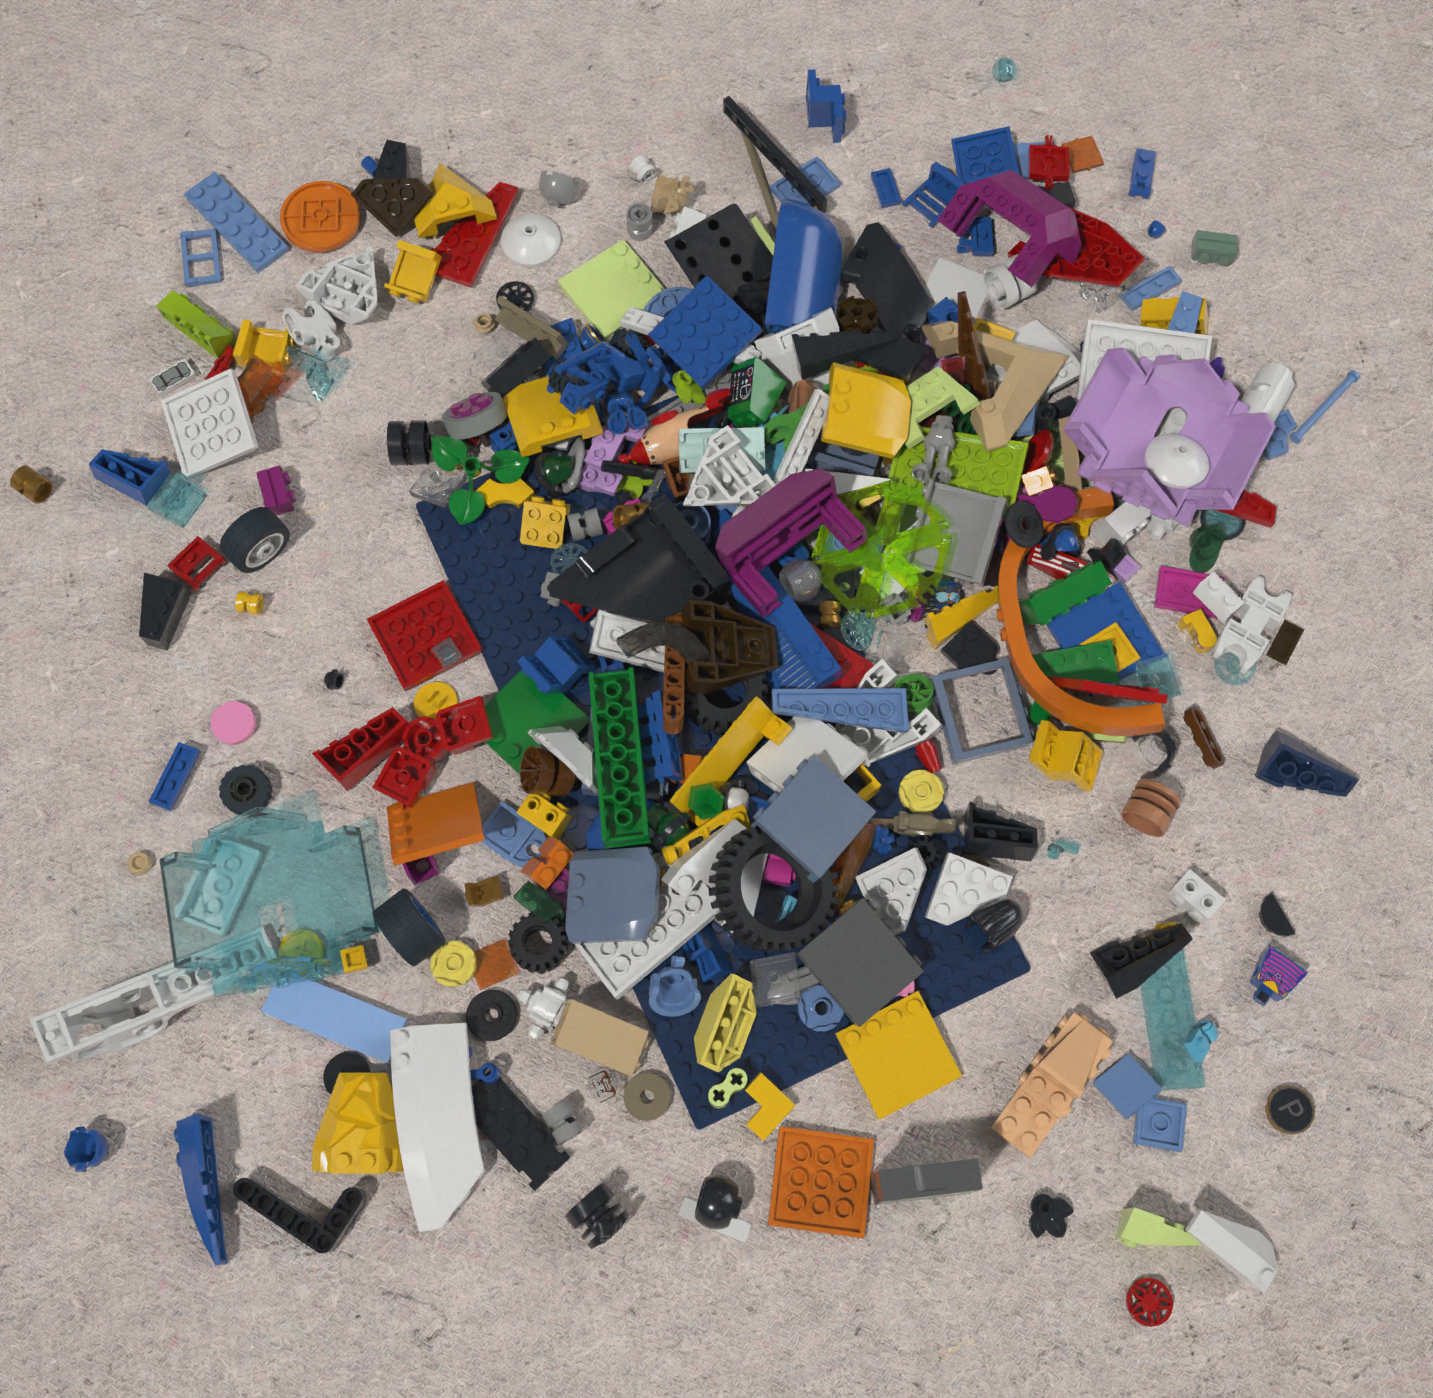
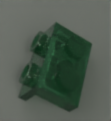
M529 880L513 896L519 904L544 924H547L552 918H557L560 923L566 919L563 904L556 898L551 899L541 886L538 885L536 887Z

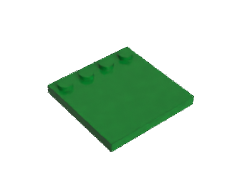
M522 670L485 705L494 739L484 743L519 775L521 760L526 749L530 746L541 747L527 733L530 729L562 726L566 730H573L579 736L589 726L590 718L564 694L542 693L536 687L537 683L532 678L526 676Z

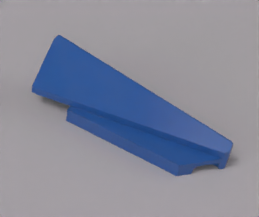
M709 923L682 945L688 960H697L703 982L734 971Z

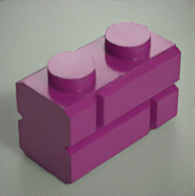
M279 465L258 471L256 475L265 507L277 516L294 511L293 503L296 502V497L293 490H289L288 484H291L288 471L284 472Z

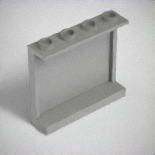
M930 479L929 483L924 485L922 496H924L923 504H919L916 517H918L916 526L913 525L911 528L910 538H912L910 547H906L903 559H906L905 563L909 566L983 586L1008 501L1003 497L998 496L996 498L938 483Z

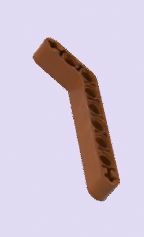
M681 611L662 620L665 623L663 729L672 735L680 733L683 730L685 631H682Z

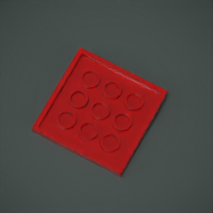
M444 580L367 618L404 691L483 652Z
M1046 676L1059 688L1126 700L1167 703L1168 695L1159 694L1160 689L1120 684L1111 685L1083 679Z

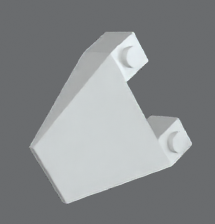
M881 659L864 675L857 689L889 688L900 677L885 660ZM926 708L911 722L908 720L909 731L907 733L837 723L834 728L839 734L847 735L856 746H863L868 752V759L871 764L930 740L944 726Z
M736 819L731 820L675 860L661 880L685 898H687L699 880L711 889L715 888V883H709V876L716 875L717 873L711 870L713 863L720 862V860L715 858L717 853L724 851L722 846L726 842L732 841V836L741 833L740 831L747 828ZM759 854L750 859L745 864L742 872V896L752 916L754 915L768 854ZM716 918L713 919L721 926L726 923L725 920L717 921Z

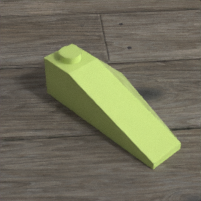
M1134 1207L1122 1209L1115 1238L1121 1239L1124 1246L1136 1249L1137 1245L1203 1246L1185 1230L1184 1225L1168 1221L1164 1223L1165 1218Z

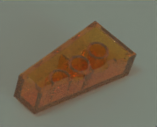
M253 355L247 361L245 369L237 377L251 424L254 422L253 416L260 412L262 413L266 408L265 402L271 396L276 397L280 392L278 387L283 381L288 383L291 379L290 376L275 365L256 355Z

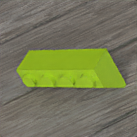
M172 290L156 305L164 319L217 360L226 349V346L235 347L234 333L228 327H221L218 320L212 315L208 317L199 305L196 304L194 306L191 304L190 299L185 294H178L175 290Z

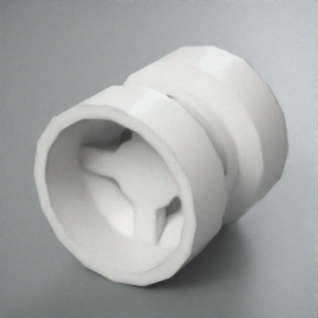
M644 155L637 156L630 164L631 171L637 174L642 184L650 182L656 176L657 170L653 165L649 164V160Z

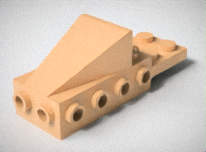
M1073 1012L1069 1016H1063L1057 1025L1060 1029L1055 1035L1051 1034L1045 1041V1050L1042 1054L1038 1052L1030 1063L1033 1067L1029 1073L1025 1071L1018 1079L1019 1087L1016 1089L1015 1094L990 1127L991 1130L1029 1159L1033 1156L1056 1121L1061 1116L1065 1118L1072 1109V1106L1069 1105L1074 1098L1078 1099L1086 1089L1084 1085L1087 1078L1091 1080L1099 1070L1096 1065L1101 1059L1105 1061L1112 1051L1109 1047L1113 1041L1109 1039V1034L1099 1027L1097 1029L1089 1024L1090 1020L1081 1013L1076 1014Z

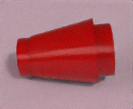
M928 740L915 746L916 755L931 774L942 769L936 744Z

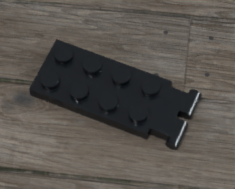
M491 1070L485 1076H489L491 1074ZM501 1077L493 1084H488L480 1079L472 1086L476 1125L519 1174L522 1171L526 1173L532 1180L529 1186L536 1191L551 1177L545 1170L548 1166L556 1172L571 1157L565 1150L560 1153L552 1144L555 1141L552 1135Z

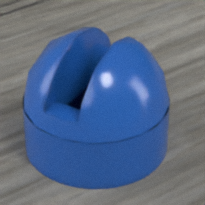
M1154 220L1149 225L1147 231L1150 237L1159 238L1166 229L1162 223Z

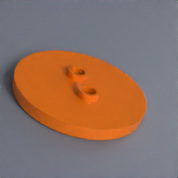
M314 181L295 189L285 199L280 211V224L287 239L299 249L314 253L329 252L345 245L357 232L361 220L360 208L357 200L351 196L352 192L346 187L331 181Z

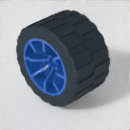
M402 888L373 910L374 920L388 942L411 966L418 965L445 944L444 935L417 898L406 888Z

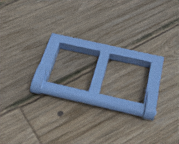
M216 229L180 232L184 285L186 287H195L222 282ZM211 237L213 252L188 255L187 240ZM214 261L215 275L190 278V262Z

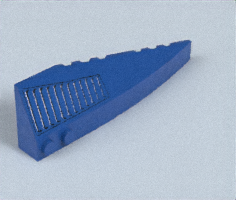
M725 508L710 517L711 534L715 545L722 525L732 518ZM766 566L759 573L778 593L779 598L777 600L781 606L765 618L741 594L730 578L729 584L739 612L775 627L778 668L777 670L765 673L767 684L771 690L825 689L843 677L841 667L769 566Z

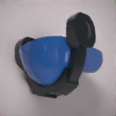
M1056 524L1048 536H1043L1038 545H1042L1040 555L1043 560H1052L1055 557L1056 550L1066 551V554L1078 558L1081 554V545L1078 542L1075 527L1071 524Z

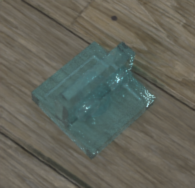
M178 471L175 475L169 474L146 507L155 514L184 528L207 497L205 491L192 485L187 477Z

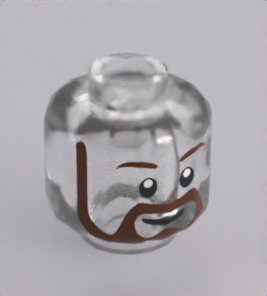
M603 1068L589 1075L588 1085L585 1086V1089L590 1099L595 1098L598 1103H605L619 1095L622 1082L615 1070Z

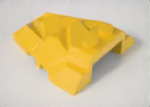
M388 1072L339 1073L313 1144L312 1171L337 1174H381L404 1171L396 1126L393 1088Z

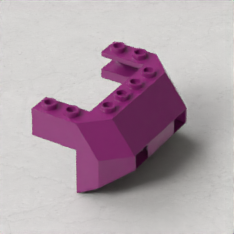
M1013 170L961 185L937 220L962 238L981 209L986 205L989 209L1031 236L1007 269L1031 288L1056 254L1074 264L1081 247L1075 212Z
M823 469L789 475L721 527L716 543L719 560L736 588L763 618L781 606V604L777 600L779 598L778 593L763 578L759 571L814 530L824 525L849 553L867 541L866 528L838 499L834 476Z

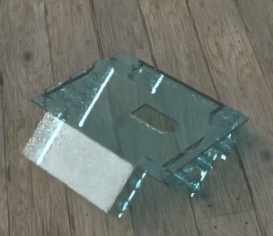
M255 807L208 829V838L192 841L194 854L174 852L159 859L174 968L185 969V972L203 970L204 973L211 972L214 997L236 993L250 994L258 989L274 986L276 988L290 986L291 983L307 980L316 982L323 980L324 977L345 974L340 950L352 947L356 941H367L371 935L379 932L378 925L372 915L375 908L359 827L344 825L325 834L323 821L308 823L306 814ZM282 903L287 940L279 948H270L263 940L258 907Z

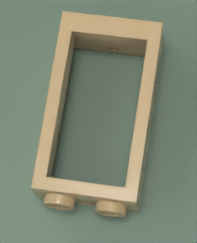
M1069 417L1059 419L1066 488H1070L1072 492L1096 488H1082L1081 476L1076 474L1080 467L1078 447L1063 431Z

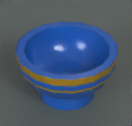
M589 323L584 326L582 330L583 336L579 340L587 350L604 342Z

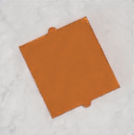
M1092 136L1081 139L1075 138V140L1062 143L1061 147H1069V165L1073 173L1085 170L1090 171L1092 168L1104 165L1102 156Z
M504 939L475 951L477 969L474 976L480 990L518 975L512 960L513 957Z

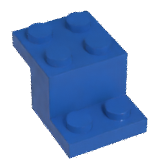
M808 70L806 85L808 128L832 127L833 143H841V134H845L846 109H843L842 106L845 105V93H841L840 85H820V78H816V70Z
M549 637L533 656H522L517 661L522 667V672L537 683L536 687L538 690L546 694L566 693L582 674H589V672H594L597 668L570 637Z

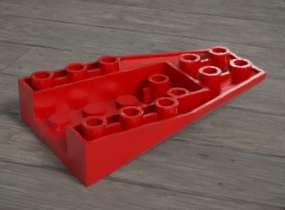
M1070 208L1075 212L1081 240V247L1075 263L1072 264L1056 254L1041 276L1119 287L1145 261V258L1108 223ZM1020 240L1008 252V258L1019 254L1026 243Z

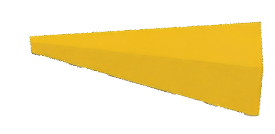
M995 586L994 590L988 593L984 590L964 598L950 607L947 605L937 614L933 612L928 613L924 621L929 628L926 637L934 650L955 636L970 621L973 622L997 604L998 586Z

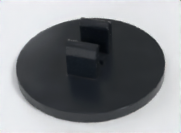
M343 1052L334 1056L327 1063L323 1073V1082L326 1090L332 1094L340 1072H371L367 1061L359 1054Z

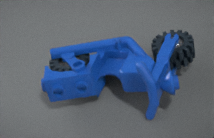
M623 328L622 330L617 329L614 332L609 344L601 342L568 360L564 358L563 361L559 359L555 362L548 377L547 391L549 393H558L560 391L561 398L559 402L575 415L604 399L609 383L608 380L613 382L618 392L633 390L640 386L645 394L635 405L641 409L652 399L656 389L662 387L665 383L660 377V367L654 365L650 368L648 365L649 360L646 353L648 345L647 341L643 340L644 337L642 335L639 337V333H633L632 329L627 331L626 328Z

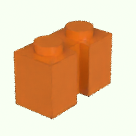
M550 836L538 849L541 855L537 859L531 858L520 871L536 886L545 890L574 855L560 840Z

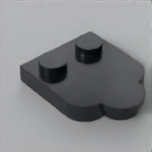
M972 621L962 628L940 651L959 670L998 660L996 658L998 653L996 643ZM997 670L984 672V673H982V674H984V675H992V674H994Z

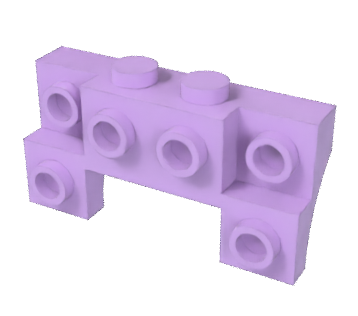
M626 418V429L624 432L614 434L609 430L606 421L605 425L602 426L603 434L594 436L590 450L587 449L585 451L583 459L585 465L580 473L581 476L577 488L587 492H601L615 497L616 490L623 480V475L602 472L601 463L603 460L617 462L619 455H621L626 445L625 440L637 442L644 435L646 429L649 428V423H646L642 429H634Z

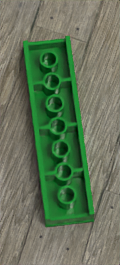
M630 667L629 670L599 674L589 672L602 842L605 849L649 844L651 840L634 669Z

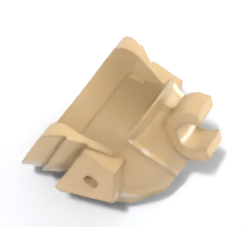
M664 175L657 177L651 200L652 214L659 212L675 214L682 211L688 202V192L694 190L693 183L686 185V183L690 182L688 175L684 176L681 181L678 180V177L675 179L667 178Z

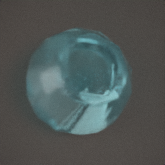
M1003 57L997 60L992 67L993 77L998 82L1011 81L1017 72L1016 64L1010 58Z

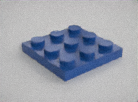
M1010 126L951 139L957 177L962 179L965 184L1009 170L1019 174Z

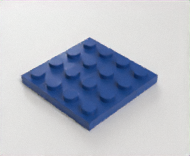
M706 276L648 335L704 390L763 330L713 280Z

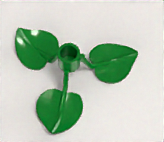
M449 436L432 437L431 450L437 466L444 471L450 472L455 470L457 465L463 466L465 474L468 476L469 491L458 489L449 498L450 511L460 525H466L475 521L484 510V496L480 492H473V478L478 477L482 469L491 472L495 471V476L500 482L511 484L522 477L529 463V457H522L518 451L500 450L492 455L491 463L493 467H489L484 463L480 464L476 457L470 456L466 458L467 447L462 440L453 439Z

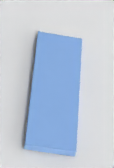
M282 968L261 1010L262 1013L387 1064L391 1061L390 1030L406 1027L408 1022L406 1018Z

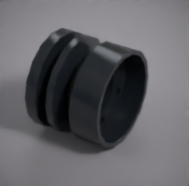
M604 1182L588 1193L565 1215V1218L574 1229H578L584 1224L588 1227L581 1236L583 1240L592 1234L595 1236L587 1244L591 1250L611 1239L630 1216L627 1210L616 1216L615 1213L623 1206L621 1203H617L611 1208L608 1206L614 1194Z

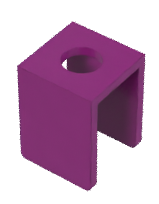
M434 855L402 864L408 878L414 885L442 873ZM420 860H426L429 863V868L425 872H419L416 869V864Z

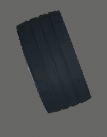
M257 507L241 515L228 527L221 538L220 549L237 569L243 573H251L268 565L283 551L289 541L290 532L286 525L267 507Z

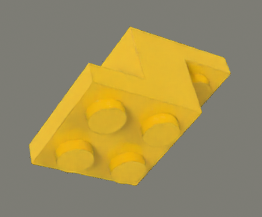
M1041 720L1039 729L1036 732L1033 749L1030 752L1029 761L1050 780L1073 781L1083 791H1092L1103 750L1084 732L1060 731L1050 721Z

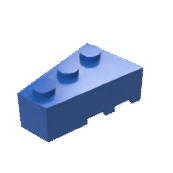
M101 449L89 463L95 479L145 506L149 504L172 477L166 461H149L146 457L139 459L129 457L125 453Z

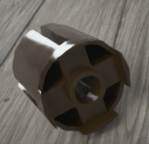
M854 296L845 298L840 302L837 311L839 332L861 331L862 334H869L874 327L878 328V311L875 302L869 297L863 299L854 298Z

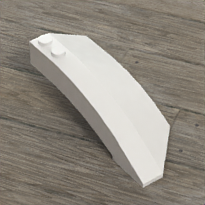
M467 1023L415 1025L390 1030L392 1087L398 1140L405 1179L420 1233L444 1229L450 1221L449 1217L454 1210L461 1206L470 1194L472 1186L486 1172L484 1170L475 1120Z

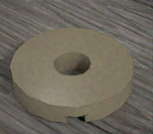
M642 1073L636 1075L628 1082L623 1098L625 1107L630 1115L638 1120L648 1122L665 1114L670 1104L671 1095L664 1079L656 1074ZM646 1090L654 1094V1099L649 1104H645L640 1100L642 1092Z

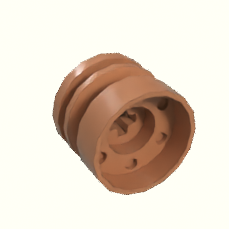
M1141 779L1136 783L1135 789L1131 793L1132 799L1126 802L1120 814L1121 818L1141 833L1153 837H1163L1171 824L1169 817H1173L1176 814V810L1181 804V799L1170 788L1152 780Z

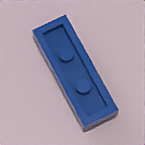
M178 742L148 802L171 812L201 751Z

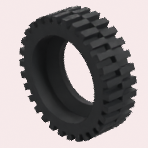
M759 826L740 831L741 833L731 837L732 841L726 842L722 846L724 851L718 852L715 857L720 862L713 863L711 870L717 873L716 875L709 876V883H715V888L708 890L709 896L716 895V901L711 902L712 909L719 908L720 913L715 915L717 921L725 920L726 923L721 926L725 932L733 931L730 937L733 940H742L740 944L745 947L752 946V950L772 952L803 947V944H808L813 940V937L818 936L822 932L820 928H827L829 921L825 918L834 916L835 910L831 909L830 906L837 905L838 898L832 897L833 892H839V885L832 884V879L838 878L837 872L831 873L828 868L822 877L813 883L806 877L809 872ZM759 854H773L785 860L793 869L798 881L799 891L795 907L786 918L775 923H765L755 919L748 911L742 896L741 876L744 866L750 859Z

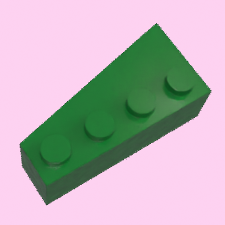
M1102 561L1090 562L1066 574L1067 579L1060 578L1048 583V589L1044 587L1028 593L1030 597L1028 599H1018L1023 625H1046L1053 621V616L1057 614L1061 616L1070 612L1071 606L1075 604L1076 606L1082 605L1089 601L1088 597L1091 595L1098 596L1106 591L1105 588L1112 583Z

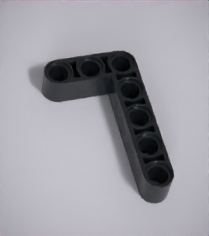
M240 1178L233 1186V1193L237 1199L316 1252L324 1254L332 1253L338 1248L367 1202L366 1193L362 1189L349 1187L342 1192L321 1224L257 1180ZM246 1183H250L252 1187L249 1195L244 1196L242 1188ZM357 1192L359 1195L358 1203L351 1206L349 1196L351 1193ZM269 1196L271 1198V1205L264 1209L262 1207V1200L264 1197ZM285 1209H289L291 1217L284 1223L281 1219V1214ZM342 1213L345 1217V1222L341 1227H337L335 1225V1217ZM308 1222L311 1230L308 1235L304 1236L301 1233V1226ZM328 1235L331 1240L330 1246L323 1249L320 1244L323 1236Z

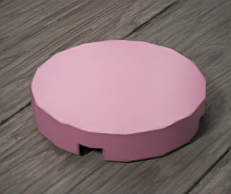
M237 701L227 702L219 706L211 718V730L214 736L222 743L228 745H237V743L247 741L256 728V719L253 711L244 703Z

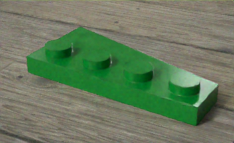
M1112 640L1032 655L1045 676L1120 684Z

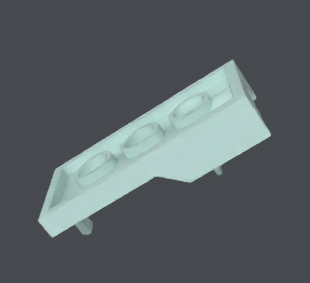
M764 427L731 428L741 441V450L758 471H765ZM699 428L678 430L680 473H696L710 437L721 429Z

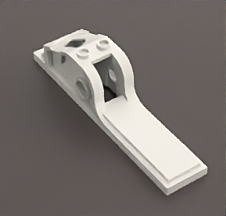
M261 927L29 1020L47 1065L71 1056L73 1063L98 1055L120 1051L145 1041L163 1031L168 1025V1020L176 1013L279 971L281 965L264 928ZM153 996L157 1007L149 1010L144 1015L136 1017L133 1008L142 1005ZM85 1024H100L104 1027L102 1032L77 1039L80 1028Z

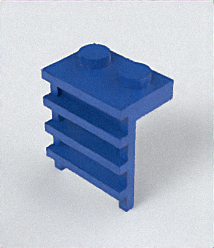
M935 162L930 167L929 178L906 198L902 205L905 207L909 204L931 221L929 227L932 228L939 223L937 220L944 211V208L926 195L923 190L925 189L947 207L960 186L965 183L962 179L949 172L945 166ZM918 197L921 201L927 204L939 215L936 216L935 214H933L930 210H928L925 206H923L914 198Z

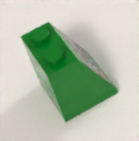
M757 356L734 364L731 373V395H729L727 417L738 428L744 426L749 428L765 423L787 382Z

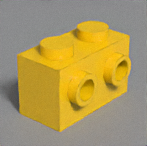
M528 794L516 813L549 836L559 840L573 819V816L567 813L569 809L559 802L556 805L552 803L550 795Z

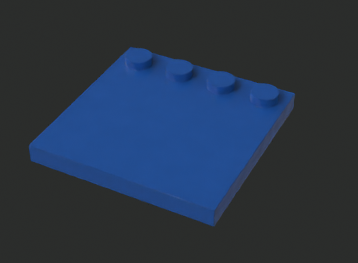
M1120 582L1107 588L1104 593L1088 598V602L1071 607L1070 612L1053 617V621L1046 624L1060 649L1079 646L1080 643L1117 622L1140 656L1138 661L1118 672L1119 681L1165 656ZM1088 693L1089 697L1095 695L1092 693Z

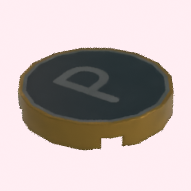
M1284 1086L1270 1093L1267 1098V1105H1265V1113L1268 1121L1276 1130L1294 1135L1306 1131L1311 1126L1315 1118V1108L1312 1099L1306 1092L1298 1087Z

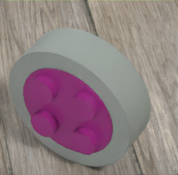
M484 392L474 393L453 404L443 413L442 420L451 438L467 439L479 435L483 446L487 447L491 444L487 431L502 423L508 414L499 393Z

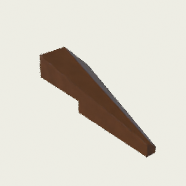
M966 291L958 292V356L965 357V384L970 387L972 395H975L979 401L992 398V393Z

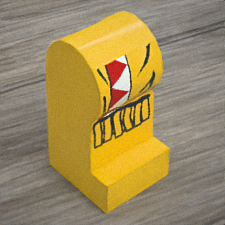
M1201 609L1183 616L1177 623L1181 631L1187 629L1194 641L1193 646L1197 652L1208 653L1216 644V634Z

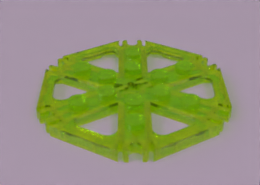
M888 480L841 494L846 499V502L838 497L844 506L866 528L867 541L853 552L849 553L846 548L827 552L826 544L830 531L824 525L820 527L812 559L815 560L812 563L813 565L821 564L822 569L816 571L815 575L823 576L817 579L851 614H853V609L855 608L854 614L856 616H859L862 609H866L865 617L870 619L872 611H874L872 617L874 620L922 607L916 599L919 598L922 603L926 604L927 601L923 598V594L930 592L933 596L935 595L930 585L934 586L937 591L939 589L952 544L950 540L951 535H942L941 532L943 529L949 528L947 523H942L947 522L946 519L911 485L908 491L906 483H904L901 490H896L897 482L893 481L891 483ZM882 495L884 501L875 528L856 510L855 505L858 500ZM909 503L917 504L930 517L928 525L898 533L905 508ZM875 542L878 546L880 545L881 547L886 545L885 551L889 558L885 554L883 555L882 553H879L877 555L876 553L878 552V549L873 543ZM936 548L939 555L934 573L930 577H924L904 557V555ZM864 567L856 597H847L835 585L834 577L837 574ZM888 572L908 592L909 596L905 602L883 607L879 604V598Z

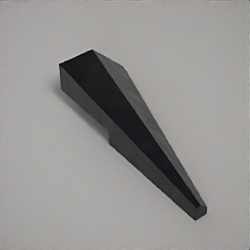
M892 329L891 333H880L878 330H873L869 334H862L861 331L830 332L829 335L818 336L816 333H810L809 336L799 337L798 334L791 335L801 379H808L829 370L833 362L838 364L846 363L898 340L895 329Z

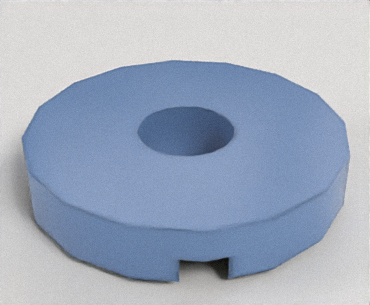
M821 984L808 987L798 1000L797 1012L801 1021L808 1028L815 1031H828L835 1028L844 1015L842 1009ZM820 1001H824L827 1004V1010L823 1014H817L815 1011V1005Z

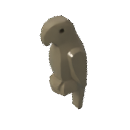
M899 811L898 816L894 819H870V827L880 825L881 828L887 827L888 830H892L896 834L912 837L919 836L924 838L925 835L931 837L933 834H949L956 830L955 819H937L931 813L907 814L905 811Z

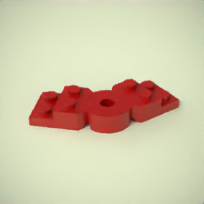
M477 696L441 709L437 712L436 719L423 716L411 721L403 732L402 741L404 742V747L399 746L393 749L372 788L412 808L422 789L427 790L437 772L435 762L441 760L447 752L458 755L475 749V745L494 739L483 698ZM430 736L429 741L423 744L424 739Z

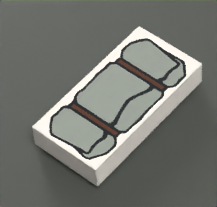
M184 358L149 378L160 397L197 376Z

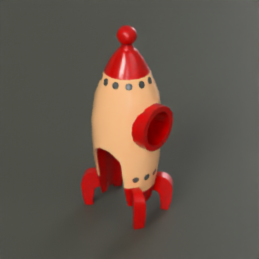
M725 388L710 392L706 396L705 404L702 407L682 413L672 410L655 417L651 421L652 427L639 438L628 455H619L618 462L629 464L630 461H634L640 464L660 465L664 460L679 456L678 430L688 429L690 426L722 412L723 405L729 403L727 396L731 395L730 390Z

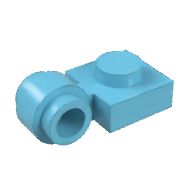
M1208 1019L1198 1022L1196 1025L1197 1029H1192L1183 1043L1194 1063L1203 1062L1211 1048L1209 1043L1218 1038L1216 1026Z

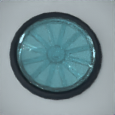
M1216 510L1201 511L1200 523L1202 528L1214 539L1231 540L1238 537L1244 529V519Z

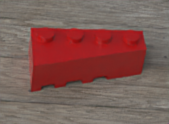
M393 707L367 721V725L359 729H353L344 738L329 743L330 746L320 751L318 749L312 753L347 792L390 754L394 748L403 742V732L409 723Z

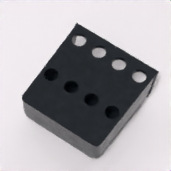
M734 203L664 241L694 288L708 276L732 300H736L740 285L763 282L771 276L772 256L739 206Z

